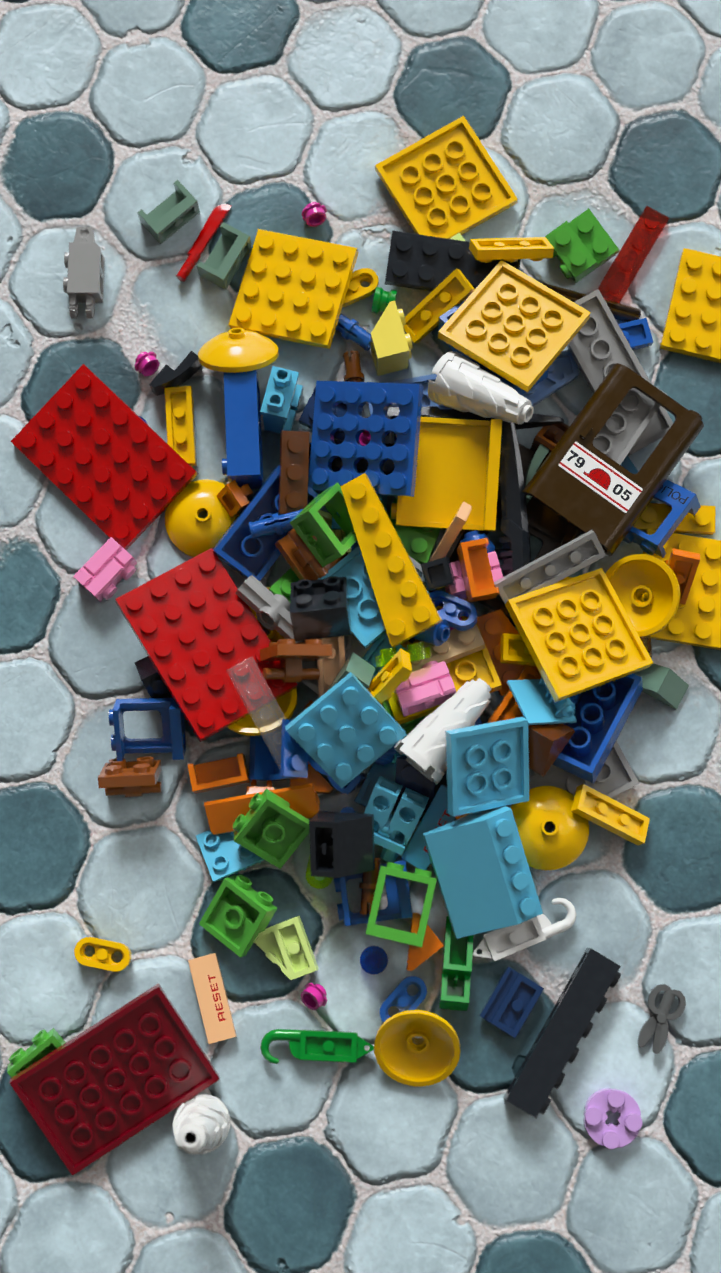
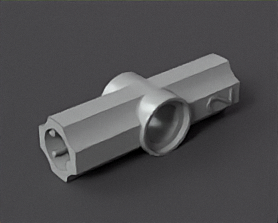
M253 575L249 576L235 594L256 612V617L263 627L268 630L275 629L285 639H294L289 600L283 595H274ZM305 640L295 641V644L305 642Z

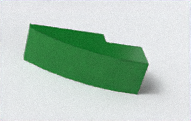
M446 916L439 1009L467 1011L470 999L474 935L455 938L448 916Z

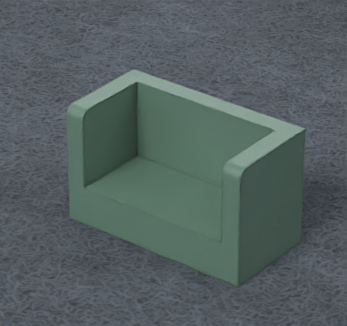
M179 180L173 183L175 192L150 213L146 214L142 209L137 212L141 224L160 244L200 213L198 201Z
M223 222L220 226L221 237L205 264L202 262L198 263L197 270L200 277L226 290L252 245L249 235Z

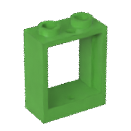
M338 482L317 495L289 522L322 567L343 556L357 541ZM323 506L326 507L346 534V537L341 542L318 513Z
M387 862V867H380L366 934L422 947L437 879L431 878L432 872L415 868V872L410 873L403 871L404 865ZM386 875L428 884L417 934L375 924Z

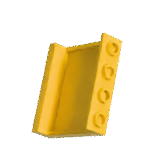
M421 417L414 497L397 496V503L391 504V519L396 520V526L448 529L460 506L465 502L472 506V510L461 530L492 532L496 530L502 419L484 421Z

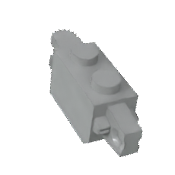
M77 227L74 242H69V252L64 254L65 268H68V277L63 279V290L70 298V318H77L79 313L78 303H86L85 313L87 318H94L95 303H103L105 258L102 255L101 248L95 243L93 228Z

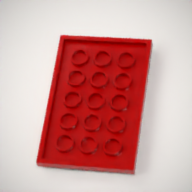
M84 364L10 441L109 538L112 537L125 550L139 538L199 474Z
M213 548L115 599L117 606L200 742L297 688L296 682H282V680L263 678L264 668H281V661H260V650L269 647L271 641L249 606L235 594L238 588L216 553L213 552Z

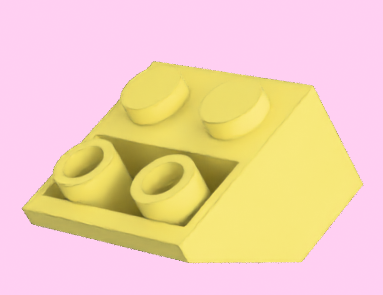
M395 301L389 302L371 332V355L377 376L408 369V361L412 358L411 349H413L410 334H405L404 325L406 322L402 309H397Z

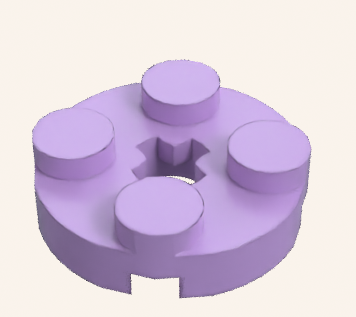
M604 1088L592 1094L586 1102L583 1118L584 1127L596 1143L609 1149H615L628 1145L636 1138L642 1127L641 1111L636 1101L628 1093L618 1089ZM608 1111L612 1113L618 1111L620 1116L617 1118L618 1123L616 1125L612 1123L607 1125L605 1123L608 1118L606 1115Z

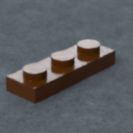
M281 431L278 514L299 511L307 506L310 432Z

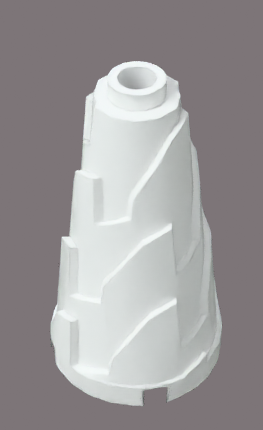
M449 351L444 354L431 372L437 375L435 382L432 380L428 382V396L432 402L461 412H471L484 418L502 419V421L517 424L528 422L533 415L534 408L529 399L518 394L512 387L501 382L500 378L481 369L480 365L458 352Z
M480 678L477 681H467L451 698L423 719L404 739L399 740L394 746L395 750L400 755L404 753L408 756L406 761L430 781L438 784L447 770L446 731L474 726L477 719L491 702L489 700L491 698L489 692L492 688Z
M198 1093L185 1103H182L176 1109L172 1125L176 1144L179 1149H183L188 1154H205L221 1146L227 1138L231 1126L230 1114L224 1102L217 1096H212L208 1093Z

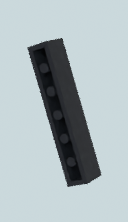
M586 948L504 1095L506 1101L534 1118H537L539 1113L543 1115L551 1102V1099L548 1097L552 1089H558L565 1077V1073L562 1071L567 1062L571 1064L575 1060L579 1052V1048L576 1047L581 1037L586 1038L593 1027V1023L590 1022L595 1012L600 1013L607 1001V998L604 996L608 988H614L621 976V973L618 972L621 967L620 965L592 948Z

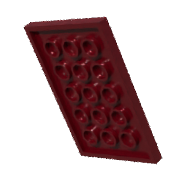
M158 983L12 1077L9 1083L73 1176L179 1107L182 1103H185L220 1080V1076Z

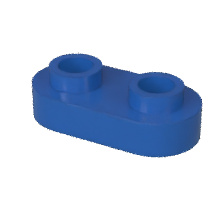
M444 591L429 593L435 607H443V609L437 611L441 618L447 620L450 627L460 631H467L476 625L477 610L472 603ZM462 616H466L468 618L465 621L459 620V618Z
M417 976L404 978L381 1004V1020L385 1022L391 1017L388 1014V1010L392 1006L397 1007L399 1013L416 1010L427 994V987L424 981ZM408 986H417V994L409 995L407 993Z

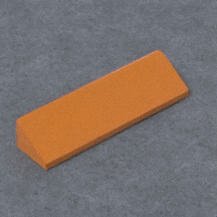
M313 783L270 790L289 802L292 810L307 819L313 818L320 811V800ZM256 793L204 802L212 835L234 832L232 828L234 821L240 814L245 816L251 809L249 808V803Z

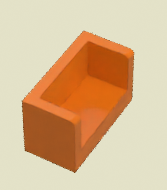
M488 538L462 542L457 548L467 600L470 603L496 598L499 594V588L494 586L486 548L489 544Z
M239 753L235 757L197 765L193 763L187 764L192 792L196 794L250 783L246 759L243 753Z

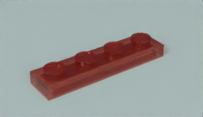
M646 206L598 287L605 300L616 303L622 301L668 223L669 217Z

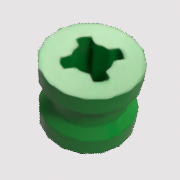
M376 287L372 313L384 312L389 302H396L397 290L388 292L384 291L381 287Z

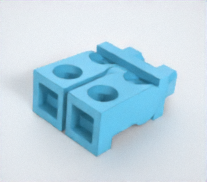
M272 366L260 414L263 415L265 430L280 434L282 430L292 431L303 391V385L297 384L299 372Z
M379 776L364 814H374V843L384 847L380 857L385 861L393 863L399 854H403L429 797L406 788L393 815L391 814L403 786Z

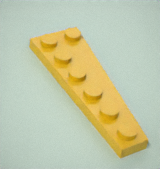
M364 473L340 487L389 642L392 647H396L442 622V619L367 474Z

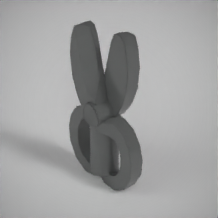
M666 984L656 985L651 990L648 996V1006L654 1015L643 1024L638 1036V1045L644 1047L654 1034L653 1052L655 1054H659L666 1043L668 1036L667 1020L679 1018L686 1006L685 996L682 992L675 989L672 990ZM660 991H665L659 1007L656 1008L655 998ZM676 996L679 1002L678 1007L674 1013L668 1014Z

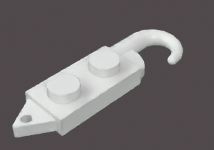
M553 899L551 901L553 905L560 904L566 908L567 916L565 919L551 924L549 919L541 914L518 925L482 934L483 939L474 949L473 956L492 958L493 961H496L570 929L576 920L575 907L567 899ZM478 949L482 950L481 954H477Z

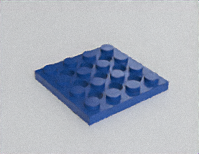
M316 381L308 486L314 491H325L337 482L342 486L365 473L377 495L414 497L423 385ZM345 402L347 412L344 416L338 417L336 408L340 403ZM371 403L373 413L370 417L364 418L361 413L362 408L365 404ZM393 404H397L399 407L398 416L394 419H389L387 415L388 408ZM338 430H343L345 439L341 444L337 445L334 442V435ZM369 431L371 440L367 445L362 446L359 442V437L362 432ZM394 432L397 436V441L392 447H387L385 437L388 433ZM336 457H340L343 461V466L338 472H334L332 469V461ZM366 458L369 464L368 469L364 473H359L357 464L359 460ZM391 459L394 462L395 468L391 474L386 475L383 472V464Z

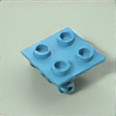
M543 678L507 680V684L524 718L528 720V725L576 723L574 703L571 702L570 698L555 702Z
M207 830L196 835L213 882L222 881L223 878L234 873L238 874V871H244L247 867L256 863L260 864L264 860L234 842V832L212 835L211 830Z

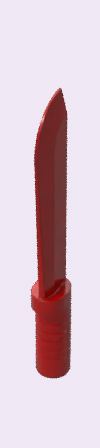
M222 204L213 209L195 243L187 253L188 258L177 273V279L185 282L206 246L230 211L231 205Z

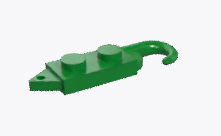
M302 1029L271 1030L265 1034L260 1045L261 1054L265 1060L274 1064H278L279 1059L273 1057L269 1052V1045L273 1041H289L291 1054L299 1060L356 1062V1059L374 1050V1046L359 1037L358 1032ZM368 1045L370 1049L365 1050L364 1047Z

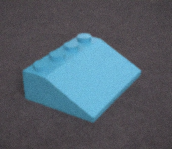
M502 806L474 812L423 833L455 938L458 939L518 925L543 914L512 809Z

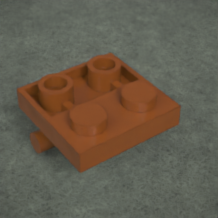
M292 529L288 532V535L275 543L299 580L321 579L329 573L328 570L348 555L346 551L343 556L322 567L295 529Z
M279 639L278 642H271L269 647L260 650V661H281V668H264L263 678L282 680V682L319 680L320 670L318 668H302V661H317L332 656V644H322L321 639H309L296 644L295 639Z
M151 756L139 757L137 761H126L125 758H123V761H117V758L110 759L109 763H105L98 776V787L105 788L106 796L125 795V797H142L143 794L162 793V783L157 782L162 770L161 760H153Z

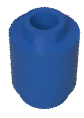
M441 618L442 622L413 638L440 646L450 636L449 624L446 619Z

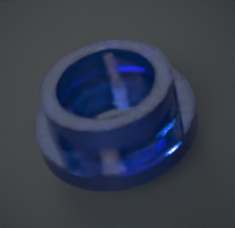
M369 946L361 953V967L369 974H379L387 967L388 956L381 947Z

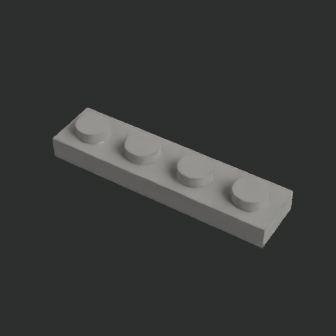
M590 530L495 581L494 585L499 588V594L504 604H506L509 599L553 585L600 560L606 554L595 532Z

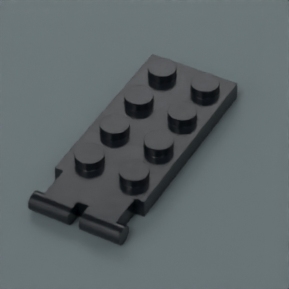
M392 230L385 285L432 292L455 269H459L476 289L501 260H493L489 263L476 260L469 250L470 242ZM518 259L516 262H508L503 260L504 262L508 263L514 268L520 270L521 259Z

